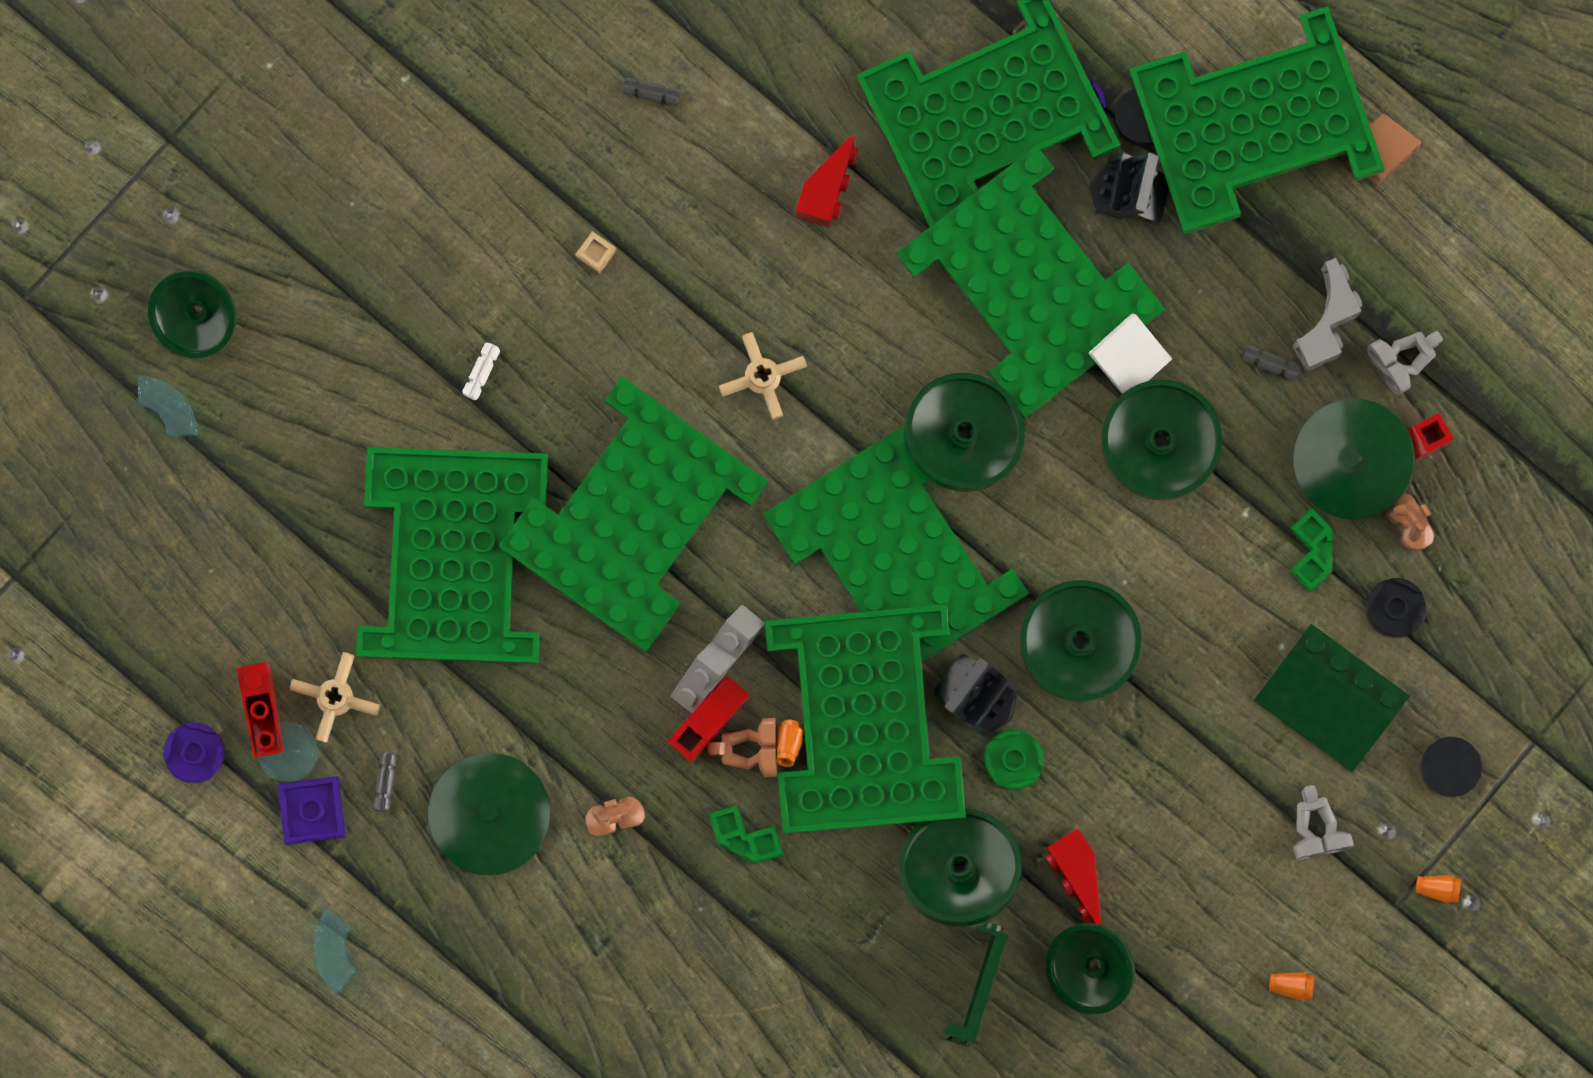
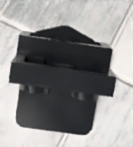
M1148 152L1134 157L1126 153L1108 157L1107 165L1101 168L1089 184L1096 208L1095 213L1119 219L1132 218L1149 223L1160 222L1163 218L1169 189L1164 174L1158 171L1157 162L1159 156Z
M961 654L937 685L934 694L946 703L944 707L984 737L987 732L994 731L1012 720L1017 700L1016 692L1019 690V687L982 658H979L976 662L967 654Z

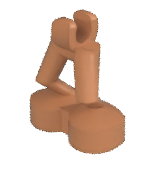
M1404 494L1395 505L1386 510L1388 519L1393 524L1402 527L1401 540L1407 549L1420 551L1427 548L1433 542L1434 533L1426 519L1431 513L1426 504L1419 507L1411 495Z
M763 718L759 724L758 732L744 729L723 734L722 742L708 744V754L711 757H722L724 765L750 770L759 764L760 772L764 778L778 777L776 718ZM748 740L757 742L761 746L759 752L750 758L733 753V746Z
M632 797L623 798L618 803L616 799L606 801L604 806L592 807L586 815L588 832L594 837H601L616 832L617 824L620 829L626 830L641 825L645 820V812L641 803Z

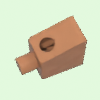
M1382 114L1373 123L1368 120L1385 168L1383 173L1369 177L1376 187L1414 154L1422 143L1385 114Z

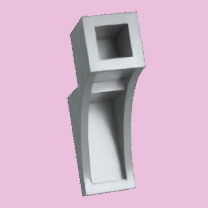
M1336 258L1325 262L1321 268L1327 291L1326 305L1322 318L1315 328L1305 336L1297 339L1293 345L1305 373L1338 359L1342 353L1341 348H1343V344L1336 331L1332 333L1331 329L1357 318L1361 313L1362 301L1356 291L1351 290L1347 282L1350 280L1347 269L1343 264L1339 265Z
M741 605L725 621L713 641L695 658L670 697L693 713L711 694L737 659L753 643L765 622Z

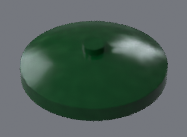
M953 373L931 381L916 395L905 418L904 437L913 463L924 476L944 488L960 492H972L991 487L1008 475L1022 453L1025 429L1017 404L999 384L977 374Z
M1172 380L1146 381L1125 391L1108 411L1101 433L1103 457L1114 478L1132 493L1153 500L1180 498L1203 485L1218 464L1223 442L1220 421L1212 405L1195 389Z
M1364 399L1339 400L1319 409L1302 427L1296 440L1293 455L1295 475L1306 497L1320 510L1343 519L1369 518L1390 509L1407 491L1413 478L1416 462L1413 440L1402 420L1385 406Z
M1088 580L1067 581L1046 590L1028 609L1020 631L1021 656L1030 676L1048 693L1073 702L1098 700L1118 690L1134 672L1142 648L1140 624L1130 604L1112 588Z
M498 753L472 755L452 765L435 785L428 807L430 831L439 850L454 865L478 875L505 874L526 864L543 845L551 820L549 798L539 777L523 762Z
M965 808L966 818L920 822L905 840L899 858L900 880L909 902L926 918L947 926H972L995 917L1012 901L1021 881L1022 862L1020 850L1010 830L990 814Z

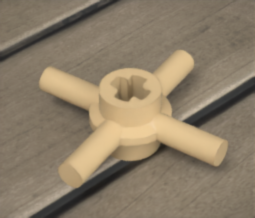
M745 334L742 336L751 363L747 366L744 377L719 385L720 393L724 397L749 388L757 394H763L772 420L782 418L784 415L774 390L778 387L781 376L807 367L804 356L776 365L772 360L762 358L754 334ZM763 371L765 375L770 374L768 375V381L763 382L761 378L756 379L758 372Z
M343 652L335 679L324 682L320 687L293 679L291 682L290 691L317 698V704L324 712L316 735V740L327 743L335 716L346 713L350 708L377 716L379 713L380 704L353 697L352 689L346 683L354 659L352 654ZM335 690H338V694L342 699L340 702L336 701L335 705H332V701L328 696L330 693L334 694Z

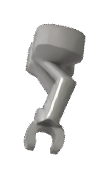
M1438 331L1431 333L1427 337L1422 332H1417L1395 340L1392 346L1379 339L1368 345L1367 352L1373 364L1382 372L1390 390L1394 394L1400 395L1411 387L1409 374L1417 376L1435 358L1436 353L1433 349L1443 341V338ZM1418 348L1420 354L1411 365H1403L1397 361V355L1400 351Z
M1314 785L1306 786L1301 792L1303 802L1297 804L1296 832L1305 839L1293 846L1296 861L1353 848L1354 843L1351 834L1336 831L1337 820L1327 798H1318ZM1317 810L1326 825V834L1322 838L1315 836L1308 829L1310 812Z

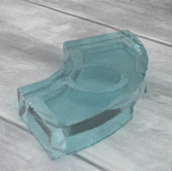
M139 376L138 406L151 409L160 415L165 423L168 437H198V425L195 414L184 396L173 386L162 380L148 376Z
M326 908L315 930L314 955L321 977L329 988L339 995L357 971L349 962L346 953V938L352 927Z

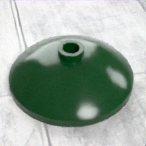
M181 270L168 275L154 288L148 303V318L155 336L167 349L183 357L203 358L217 353L229 342L236 327V308L230 293L216 278L201 271ZM195 304L202 307V313L196 311Z
M1080 923L1068 927L1053 940L1046 957V973L1052 990L1065 1005L1081 1013L1102 1014L1115 1009L1128 997L1134 984L1135 966L1128 946L1114 931L1099 924ZM1094 959L1100 961L1101 968L1095 966Z

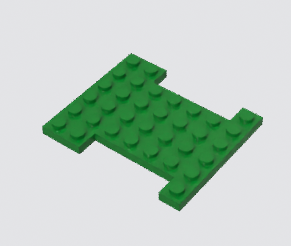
M1018 0L1016 5L1028 28L922 76L910 50L856 75L859 85L928 227H931L978 190L975 185L976 182L1006 169L1036 145L1043 152L1075 136L1081 135L1093 160L1120 148L1121 144L1049 0Z
M1328 6L1300 15L1299 20L1307 43L1196 78L1186 51L1129 69L1184 235L1241 217L1233 189L1344 154L1348 158L1355 181L1384 172L1383 162Z
M1037 145L895 254L913 278L935 261H938L1005 346L1010 355L987 373L995 383L999 384L1010 394L1017 404L1023 419L1027 418L1095 365L1096 362L1088 353L1128 316L1136 314L1142 323L1146 325L1165 310L1129 262L1105 280L1036 193L1033 186L1055 169Z
M621 376L604 402L627 418L625 424L559 515L533 498L498 548L646 653L681 604L657 586L725 490L751 507L769 481Z
M903 425L763 513V517L795 566L821 550L860 612L947 604L950 635L920 638L921 661L923 663L1027 597L1029 593L1013 569L989 584L985 582L923 487L930 480L916 467L908 453Z
M367 447L364 507L369 509H394L388 627L358 626L357 658L539 664L540 633L510 632L514 558L502 551L498 546L515 524L516 514H522L533 498L546 506L548 454Z
M947 604L765 621L768 652L798 649L808 770L778 772L783 834L966 818L961 757L930 759L920 638L950 635Z

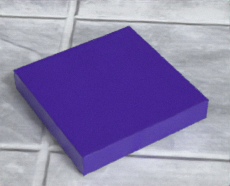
M339 776L277 784L284 845L346 837Z

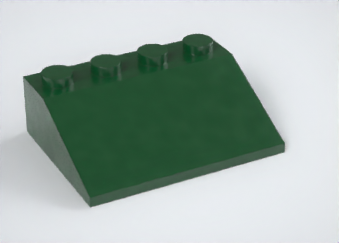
M1310 624L1255 697L1254 701L1343 767L1353 772L1398 714L1410 695L1313 624Z

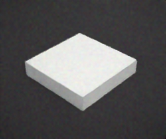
M1136 314L1128 316L1088 353L1121 394L1135 385L1149 381L1172 360L1170 355Z

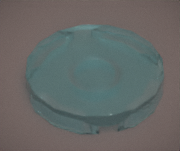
M281 722L284 752L258 757L261 768L269 777L280 782H296L306 778L314 766H316L319 747L315 736L305 726L296 722Z

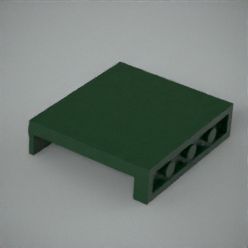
M985 922L983 926L978 925L972 932V938L988 942L989 944L964 1025L960 1026L947 1022L942 1027L940 1039L965 1047L975 1044L1008 934L1002 933L1003 927Z

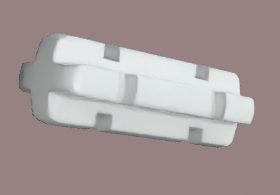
M491 343L484 344L481 351L482 356L478 357L469 376L470 382H467L463 389L465 397L472 400L478 399L482 391L480 387L485 385L493 367L492 362L493 360L496 361L500 353L497 346Z

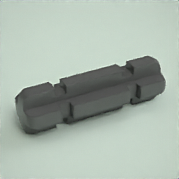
M626 78L622 88L625 95L635 96L637 94L638 98L660 103L663 100L666 101V104L674 106L678 105L681 91L678 88L669 87L666 89L664 85L646 81L639 83L637 79Z
M1251 345L1246 347L1242 356L1244 362L1252 365L1256 363L1258 364L1257 367L1280 375V373L1284 374V378L1292 381L1297 379L1301 369L1299 364L1291 361L1287 363L1285 362L1286 359L1266 351L1259 352V348Z
M382 752L380 754L379 764L381 769H378L375 791L377 797L374 798L373 806L374 810L379 812H389L391 809L392 800L389 798L393 793L395 770H393V767H396L397 755L395 753Z

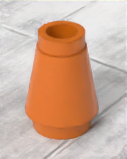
M784 720L777 727L776 762L780 766L791 767L794 765L805 739L804 725L795 720Z
M1454 875L1418 876L1416 894L1448 905L1451 902L1458 903L1461 879L1454 878Z
M1307 972L1271 973L1269 992H1275L1276 994L1304 1002V999L1312 1000L1315 976L1307 975Z

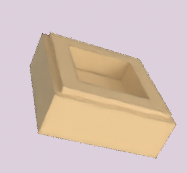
M592 231L575 254V257L600 274L617 251V248Z

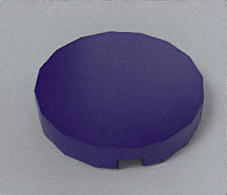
M187 723L178 727L169 734L164 744L163 758L168 770L174 777L186 783L199 784L210 780L219 772L224 762L225 747L222 738L213 728L202 723Z

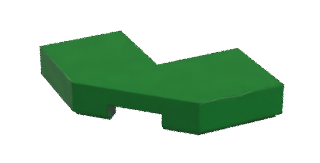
M1313 508L1289 529L1310 551L1289 571L1309 593L1333 572V529Z
M738 805L708 813L716 842L722 847L753 864L784 856L776 826L746 834Z

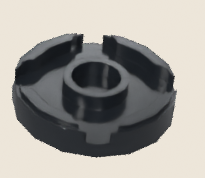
M1134 88L1126 92L1117 103L1114 114L1115 127L1125 137L1124 139L1131 144L1139 146L1154 145Z
M1390 578L1380 582L1372 589L1367 596L1365 610L1367 620L1374 630L1382 636L1395 639L1406 637L1415 632L1425 619L1427 607L1419 587L1409 580Z
M1449 736L1438 739L1427 747L1422 756L1420 771L1423 781L1431 791L1441 796L1454 798L1465 795L1475 788L1481 778L1482 762L1478 751L1471 743L1462 738Z

